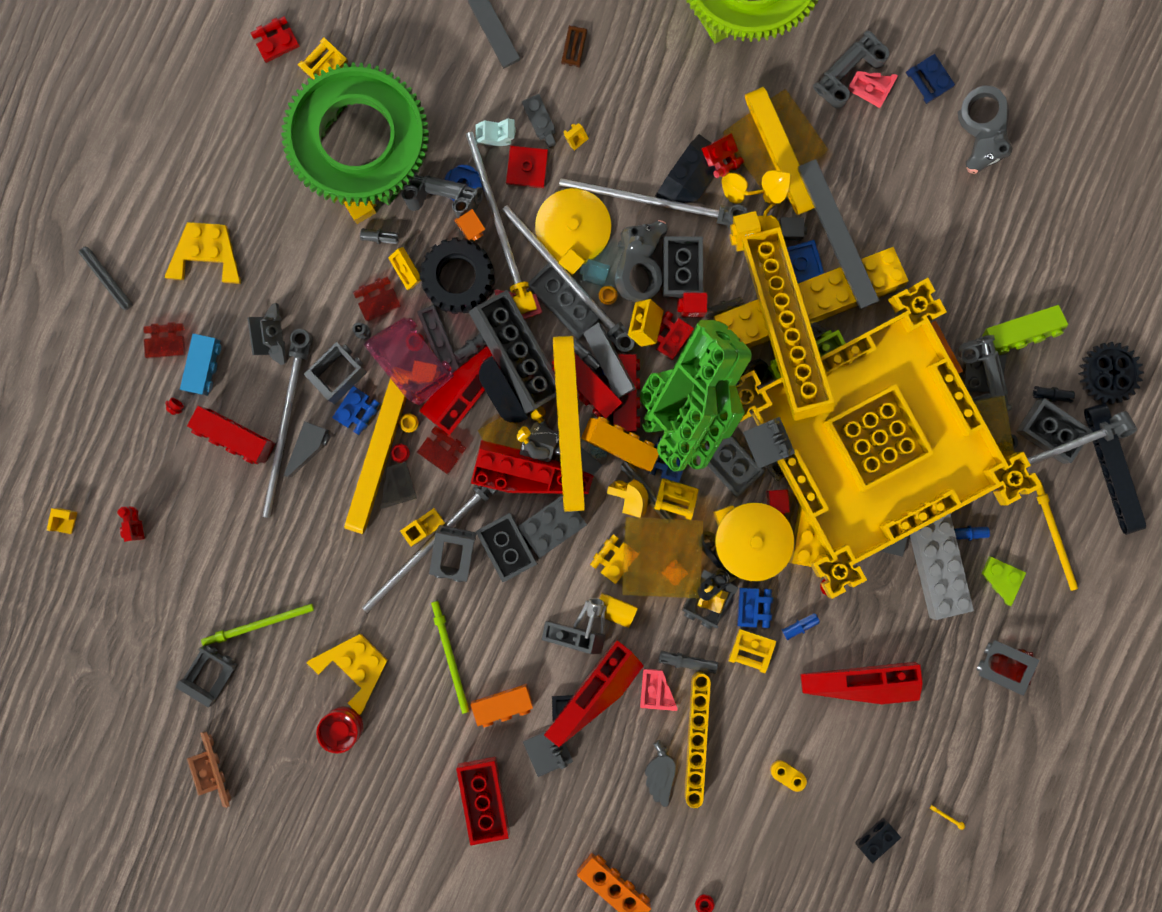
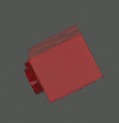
M683 293L682 297L677 301V312H681V317L684 318L704 317L707 313V293Z

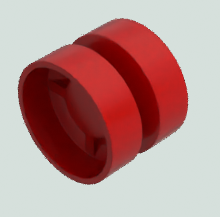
M337 707L320 720L316 731L317 740L321 747L330 753L346 752L361 737L363 721L360 715L352 708Z

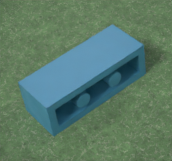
M192 334L180 390L208 396L213 387L212 375L217 370L216 358L221 352L220 340Z

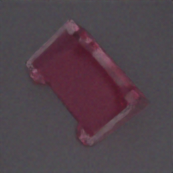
M403 317L369 338L364 343V346L409 401L420 406L454 377L451 372L453 368L446 360L443 362L439 360L417 333L416 327L418 325L411 317L409 319Z

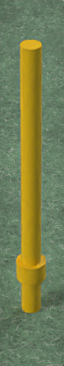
M1041 487L1036 490L1038 495L1036 498L1038 504H1041L1070 590L1073 591L1078 589L1049 505L1048 493L1045 494L1044 488Z

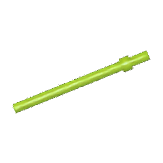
M434 601L431 602L435 616L433 618L434 623L439 630L462 714L469 712V708L446 630V619L442 615L439 602Z
M313 604L305 605L228 631L221 630L215 632V635L201 639V643L203 646L215 642L222 643L227 641L228 638L314 611Z

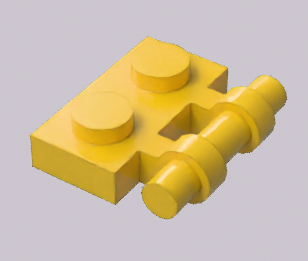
M613 534L609 540L606 539L603 543L605 545L600 552L593 556L594 560L590 565L595 569L600 563L605 567L600 573L616 584L639 553L624 542L618 548L615 543L619 538ZM610 550H613L615 554L608 562L604 558Z

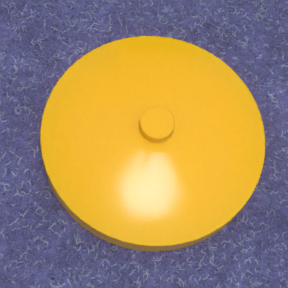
M570 188L558 191L544 201L536 216L535 231L537 239L557 261L572 247L585 259L583 263L585 264L598 257L607 246L611 234V219L606 206L597 196L586 190Z
M746 503L735 507L723 517L716 531L715 547L721 563L730 573L744 580L762 581L774 577L786 567L793 553L794 535L790 523L780 511L767 504Z

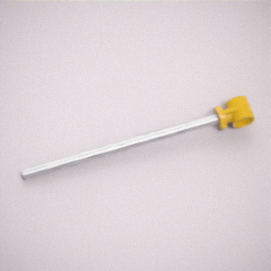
M468 132L466 137L514 281V285L510 287L511 293L516 294L513 300L521 314L536 310L532 292H527L526 290L529 288L528 282L521 281L473 132Z

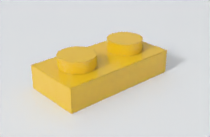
M404 247L398 248L388 257L407 290L413 289L421 281L420 274Z

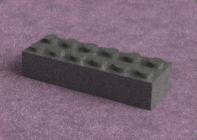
M506 290L470 310V316L525 413L555 398V373L509 291Z

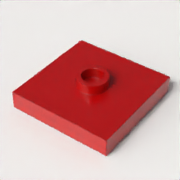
M510 145L506 185L544 189L548 149Z

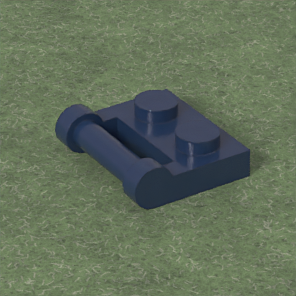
M935 54L906 71L907 76L912 78L923 95V100L926 104L955 86ZM920 71L934 91L933 93H930L917 72Z

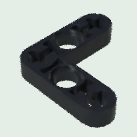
M709 531L703 532L698 538L697 543L719 570L707 578L698 588L699 597L706 601L713 599L738 578L723 566L720 559L716 556V547L713 551L711 550L715 546V535ZM716 576L723 577L725 584L718 583ZM712 585L713 589L706 593L704 590Z

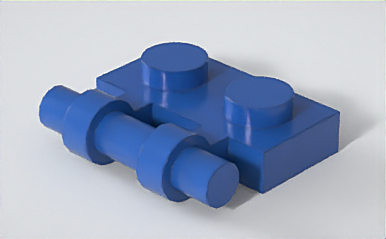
M353 386L332 418L347 428H350L354 422L357 426L353 432L360 435L363 429L366 430L368 427L367 423L372 415L375 416L378 410L376 409L380 403L373 400L371 405H368L366 402L370 396ZM362 408H364L366 412L360 420L357 416Z
M739 587L737 626L757 628L758 620H763L762 627L770 628V620H772L773 615L771 614V603H773L772 589H764V596H759L758 588ZM759 603H764L762 614L758 613Z

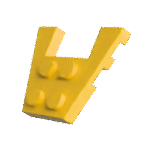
M187 222L166 271L165 278L184 280L186 261L223 263V283L241 284L227 226Z
M361 633L306 662L319 675L334 661L361 688L348 702L359 715L364 711L388 661Z

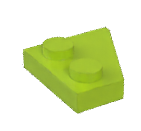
M988 557L981 574L989 581L996 593H999L1006 605L1012 606L1026 572L993 557Z

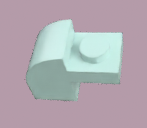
M509 118L499 123L484 120L475 125L476 143L486 146L510 145L516 133L515 120Z

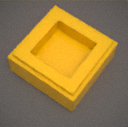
M571 247L558 263L573 275L583 265L585 259Z

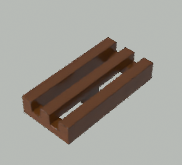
M569 25L561 64L574 65L580 68L587 29ZM572 31H576L570 59H566ZM579 32L583 33L582 39L580 43L577 61H575L574 56L576 52Z

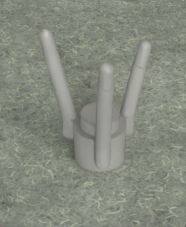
M598 598L586 600L584 608L573 625L576 628L586 611L588 612L587 615L590 619L585 634L586 639L589 638L594 618H598L599 615H601V634L605 635L606 605H604V602Z

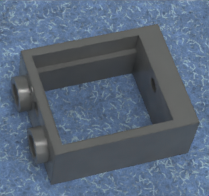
M337 342L304 373L307 379L334 405L367 373L363 368L365 364L358 357L354 359L350 355L352 353L350 348L345 344L341 346ZM343 354L356 369L332 391L319 376Z

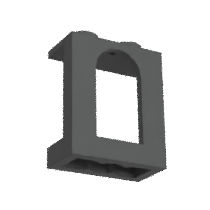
M439 525L435 533L429 574L437 578H450L456 582H467L470 575L469 570L477 533ZM444 542L463 545L459 569L441 566Z
M702 569L682 607V611L685 612L684 616L693 621L695 618L701 620V625L708 629H712V627L717 629L718 623L733 594H736L738 587L730 584L724 589L729 594L720 614L712 611L708 616H700L695 611V604L699 598L698 588L712 575V573ZM716 576L718 583L725 584V580Z
M996 640L993 643L988 642L984 651L987 657L985 661L980 660L976 669L980 671L979 676L1024 696L1040 660ZM1000 653L1027 665L1020 683L991 670L988 663L989 658L993 654Z
M207 645L198 649L200 651L184 678L179 680L176 688L206 707H210L217 700L236 669L237 664L234 663V659L227 655L222 656L217 653L218 650L215 647ZM211 657L224 665V668L210 692H207L193 682L206 661Z

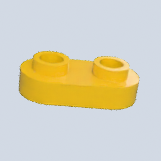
M782 760L772 763L770 772L774 779L796 792L802 791L806 787L807 780L802 772ZM780 768L784 769L783 774H778ZM800 779V784L795 785L794 781Z

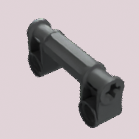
M865 31L863 37L858 42H855L824 73V77L818 83L813 85L814 90L834 108H842L845 106L850 92L840 81L862 58L872 67L881 68L889 57V49L872 32ZM875 54L882 55L883 59L876 58ZM841 94L844 97V99L839 100L836 98L835 95Z
M413 172L415 178L408 179L410 184H406L401 193L407 207L412 211L419 210L423 206L428 193L455 199L452 203V209L457 218L471 209L476 212L483 199V189L480 187L475 189L468 187L467 184L431 176H419L415 172Z
M994 335L983 336L963 343L958 348L959 357L966 363L982 360L990 393L973 399L977 409L980 404L986 403L984 409L978 410L982 418L1005 413L1012 409L1011 405L1008 404V391L999 353L995 350ZM968 349H972V354L968 357H965V351Z

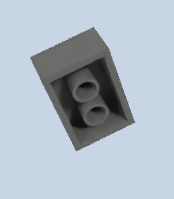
M664 236L663 298H681L683 293H703V237Z
M1045 398L1036 400L1016 430L1018 434L1043 451L1050 450L1093 432ZM1083 445L1053 457L1063 464L1072 463Z
M562 495L517 527L537 556L541 558L587 526L578 511L564 512Z
M511 513L476 531L502 582L538 564Z

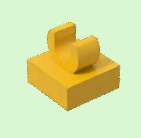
M579 123L577 125L572 124V129L568 132L566 130L563 131L568 144L574 151L589 139L584 128Z

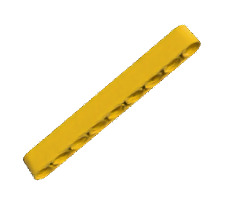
M573 336L553 337V355L564 512L584 511Z
M395 366L392 371L344 529L364 534L412 383V380H410L412 371Z

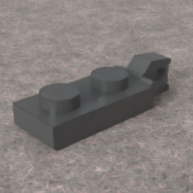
M537 94L522 101V105L537 137L540 140L545 139L548 148L555 146V140L552 136L556 134L555 127L540 95Z

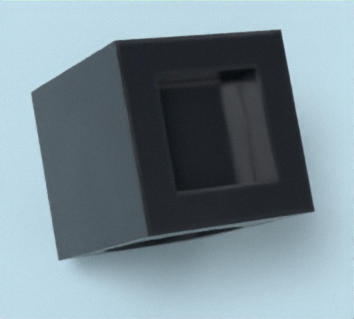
M756 359L747 365L741 377L756 369L757 376L762 383L772 373L765 361Z

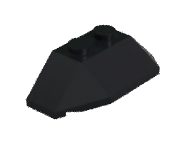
M698 134L667 175L655 197L685 204L698 201L713 180V172L716 170L715 165L708 166L702 148L711 144V142Z

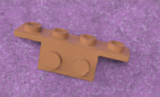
M201 732L200 735L205 752L187 758L197 794L200 796L217 789L222 806L227 808L230 806L231 796L229 791L224 788L225 777L222 771L219 772L217 764H220L219 757L212 750L214 745L211 734L208 735L207 732Z

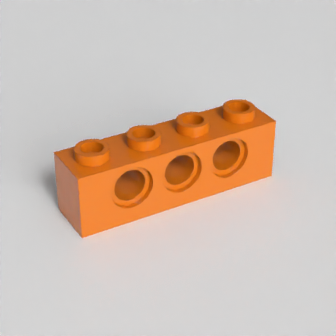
M591 853L577 869V876L618 912H649L651 910L650 899L644 893L639 894L635 890L636 887L629 880L625 882L620 877L621 874L614 867L610 869L600 855L595 856ZM597 872H604L606 874L602 879H598L595 876ZM616 884L620 886V889L612 891L610 887ZM632 897L635 901L632 904H627L625 899Z

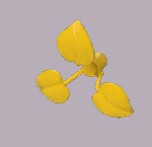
M768 171L762 177L763 190L750 192L746 191L748 182L740 174L728 173L722 177L721 182L724 194L732 203L738 204L743 202L745 195L763 193L764 200L770 203V205L764 211L763 216H758L761 232L777 227L781 228L779 221L774 216H767V214L776 203H781L786 199L791 185V172Z

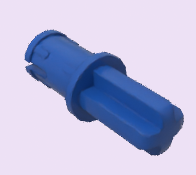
M967 526V528H954L957 540L968 539V541H972V539L990 537L989 527Z
M813 613L800 621L797 619L796 623L781 630L788 641L800 633L804 634V631L819 624L820 620Z

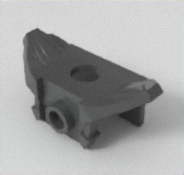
M274 303L267 310L264 317L247 318L252 355H270L274 361L283 365L287 360L285 356V341H283L281 328L282 319L279 313V305Z

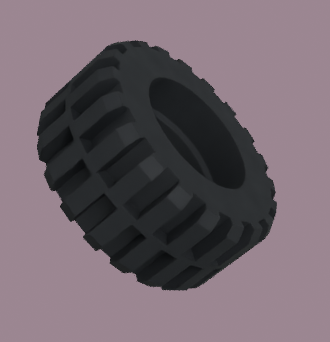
M458 237L452 238L450 241L442 240L440 245L437 246L435 244L431 247L432 251L426 253L424 256L425 261L421 263L420 268L422 272L420 273V280L427 297L435 306H438L445 312H452V314H458V312L465 314L487 301V297L491 295L492 287L495 284V272L491 260L484 249H481L477 243H472L468 239L458 240ZM455 259H464L471 263L475 269V282L467 291L454 294L442 286L440 272L448 262Z

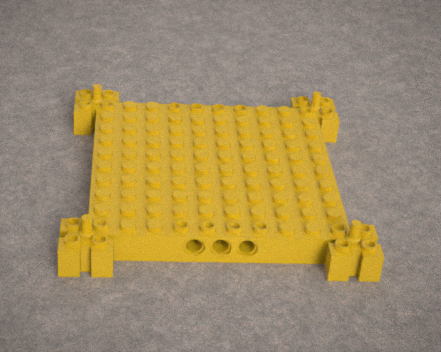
M929 278L909 288V291L905 289L888 299L894 312L901 311L902 314L821 356L834 399V411L794 421L782 378L758 390L757 387L761 385V382L754 370L740 377L739 385L736 386L745 412L740 422L753 416L758 426L780 417L795 454L777 462L828 557L823 555L811 561L810 565L817 577L825 578L826 581L822 582L821 585L826 595L831 599L846 592L844 588L846 584L854 588L867 581L861 567L854 564L985 494L993 491L1000 505H1009L1021 499L1020 494H1030L1043 487L1035 473H1028L1026 470L1031 465L1024 452H1017L1004 458L930 321L945 314L947 311L940 298L935 301L933 300L931 294L935 292V289Z

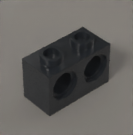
M882 818L859 838L855 844L873 864L899 841L901 836Z

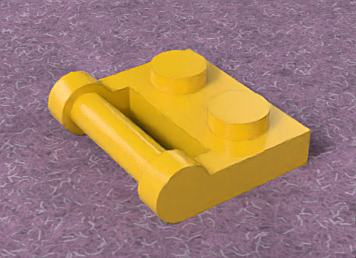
M324 37L319 41L320 44L304 61H300L297 64L313 80L315 79V73L321 76V70L327 73L329 72L328 67L335 70L337 64L340 68H343L344 63L348 62L347 58ZM326 49L329 50L312 69L309 68Z
M662 478L654 509H663L685 516L686 519L691 520L699 489ZM663 499L688 506V509L663 502Z
M739 628L728 661L732 663L738 662L759 669V672L765 674L776 641ZM739 649L764 657L763 661L759 662L738 655Z

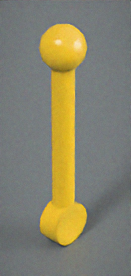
M933 805L930 806L931 810L956 824L960 830L965 828L963 822L956 821Z

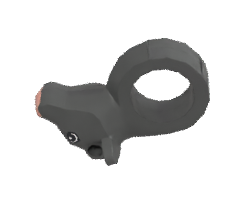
M984 85L969 92L963 101L961 110L958 111V120L961 126L976 138L972 154L966 161V168L972 174H978L984 168L998 163L1003 158L1009 157L1013 150L1007 136L1008 102L1001 90L994 86ZM984 97L995 99L999 103V111L993 120L987 123H976L970 118V109L974 102Z
M657 220L650 224L626 227L620 234L621 241L618 242L617 247L623 248V253L616 270L615 284L621 296L629 301L639 302L652 298L662 287V272L652 255L660 239L667 233L668 228L664 221ZM635 265L644 268L649 278L648 287L643 293L636 291L629 280L630 271Z

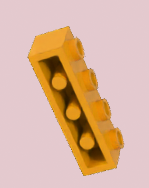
M605 418L589 419L581 437L582 440L640 469L652 471L659 455L657 449L654 448V443L644 440V442L640 441V436L631 432L627 434L624 432L625 429L618 425H609V421Z

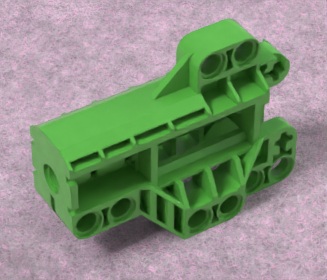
M700 320L674 368L660 373H652L640 393V401L648 410L644 417V420H646L645 424H642L643 429L648 433L664 431L657 451L662 460L673 471H682L686 468L687 464L693 469L706 468L722 440L732 436L745 414L736 384L751 360V350L743 342H740V339L732 330H728L726 324L716 320ZM706 441L710 444L709 450L705 447ZM697 456H700L701 458L700 465L697 464ZM677 458L680 459V466H679V467H678L677 464H676V459H677Z

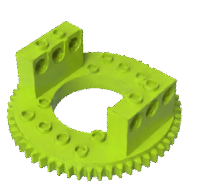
M686 0V2L690 4V9L694 10V15L699 18L714 44L730 35L734 36V40L738 37H741L742 41L745 38H749L750 42H752L753 38H757L758 42L762 37L768 40L771 35L773 38H776L777 33L784 35L785 30L790 32L792 26L798 27V21L804 22L805 16L808 17L810 10H814L818 0Z

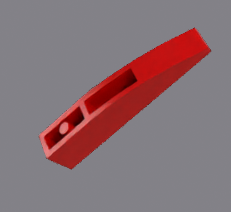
M488 346L444 379L419 410L449 435L485 390L479 380V369L488 357L493 356Z
M481 440L471 484L507 493L563 494L561 462L555 460L545 462L521 455L520 449ZM582 471L584 494H588L593 475Z
M618 640L613 642L545 732L544 736L557 747L562 746L617 701L644 665L632 651Z
M916 662L800 674L803 694L881 705L920 701L923 685L921 666Z

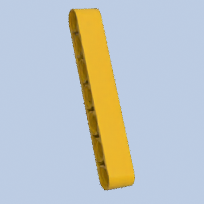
M761 87L745 94L747 106L776 171L792 173L791 185L787 196L795 213L800 215L815 208L797 169L800 165L766 89Z
M702 671L694 673L691 680L684 794L686 803L691 808L700 807L704 800L711 682L708 675ZM699 677L706 678V682L702 686L696 684V680ZM698 696L705 698L702 705L695 704V699ZM696 716H703L704 720L701 724L694 723ZM701 735L702 741L700 743L692 742L694 736ZM696 754L701 756V760L698 763L691 761V758ZM693 774L700 775V779L697 782L690 780ZM691 794L699 795L696 801L689 800Z

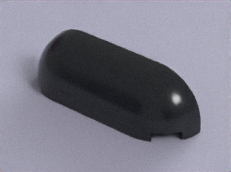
M493 356L488 357L480 366L479 380L499 415L511 423H519L528 419Z

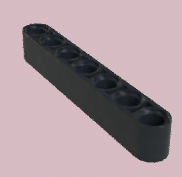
M1105 403L1084 409L1087 426L1093 432L1101 430L1100 423L1107 422L1111 424L1109 420L1112 416L1109 407ZM1115 434L1113 435V440L1107 441L1102 437L1094 440L1093 444L1120 528L1127 535L1146 529V521L1119 438Z

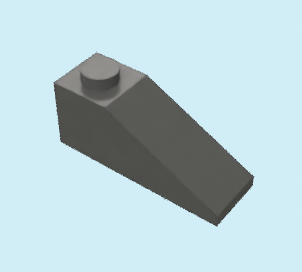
M304 421L284 476L292 477L322 450L324 445L326 446L329 442L330 430Z
M545 621L542 640L589 654H602L606 635L591 631L589 638L586 639V630Z

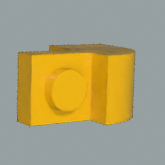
M633 479L628 485L624 481H614L610 484L607 494L625 498L622 513L639 518L646 513L648 493L642 483Z
M433 508L400 530V532L412 547L436 531L439 525L443 526L446 523L438 511Z

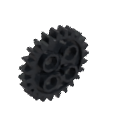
M1109 342L1107 345L1102 343L1100 347L1094 346L1093 351H1087L1089 357L1082 358L1085 364L1079 365V367L1084 369V371L1078 373V375L1084 376V379H1081L1080 383H1086L1082 389L1090 390L1088 396L1095 394V401L1101 398V403H1107V401L1109 404H1114L1115 401L1116 403H1122L1123 400L1130 399L1129 395L1136 394L1133 389H1140L1137 382L1143 381L1139 375L1143 374L1144 371H1140L1138 368L1143 366V364H1137L1136 361L1140 357H1133L1135 351L1128 352V345L1121 348V343H1116L1115 346L1113 342ZM1100 359L1104 362L1103 368L1099 366ZM1119 359L1123 362L1122 368L1118 365ZM1100 378L1104 380L1103 387L1099 384ZM1119 378L1123 380L1122 387L1118 383Z

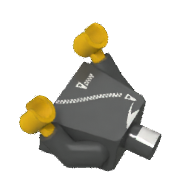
M540 406L531 413V418L538 421V423L535 422L530 430L525 426L518 431L517 439L523 442L520 450L521 455L551 462L555 455L560 456L559 433L551 430L546 420H543L542 417L545 415V410Z

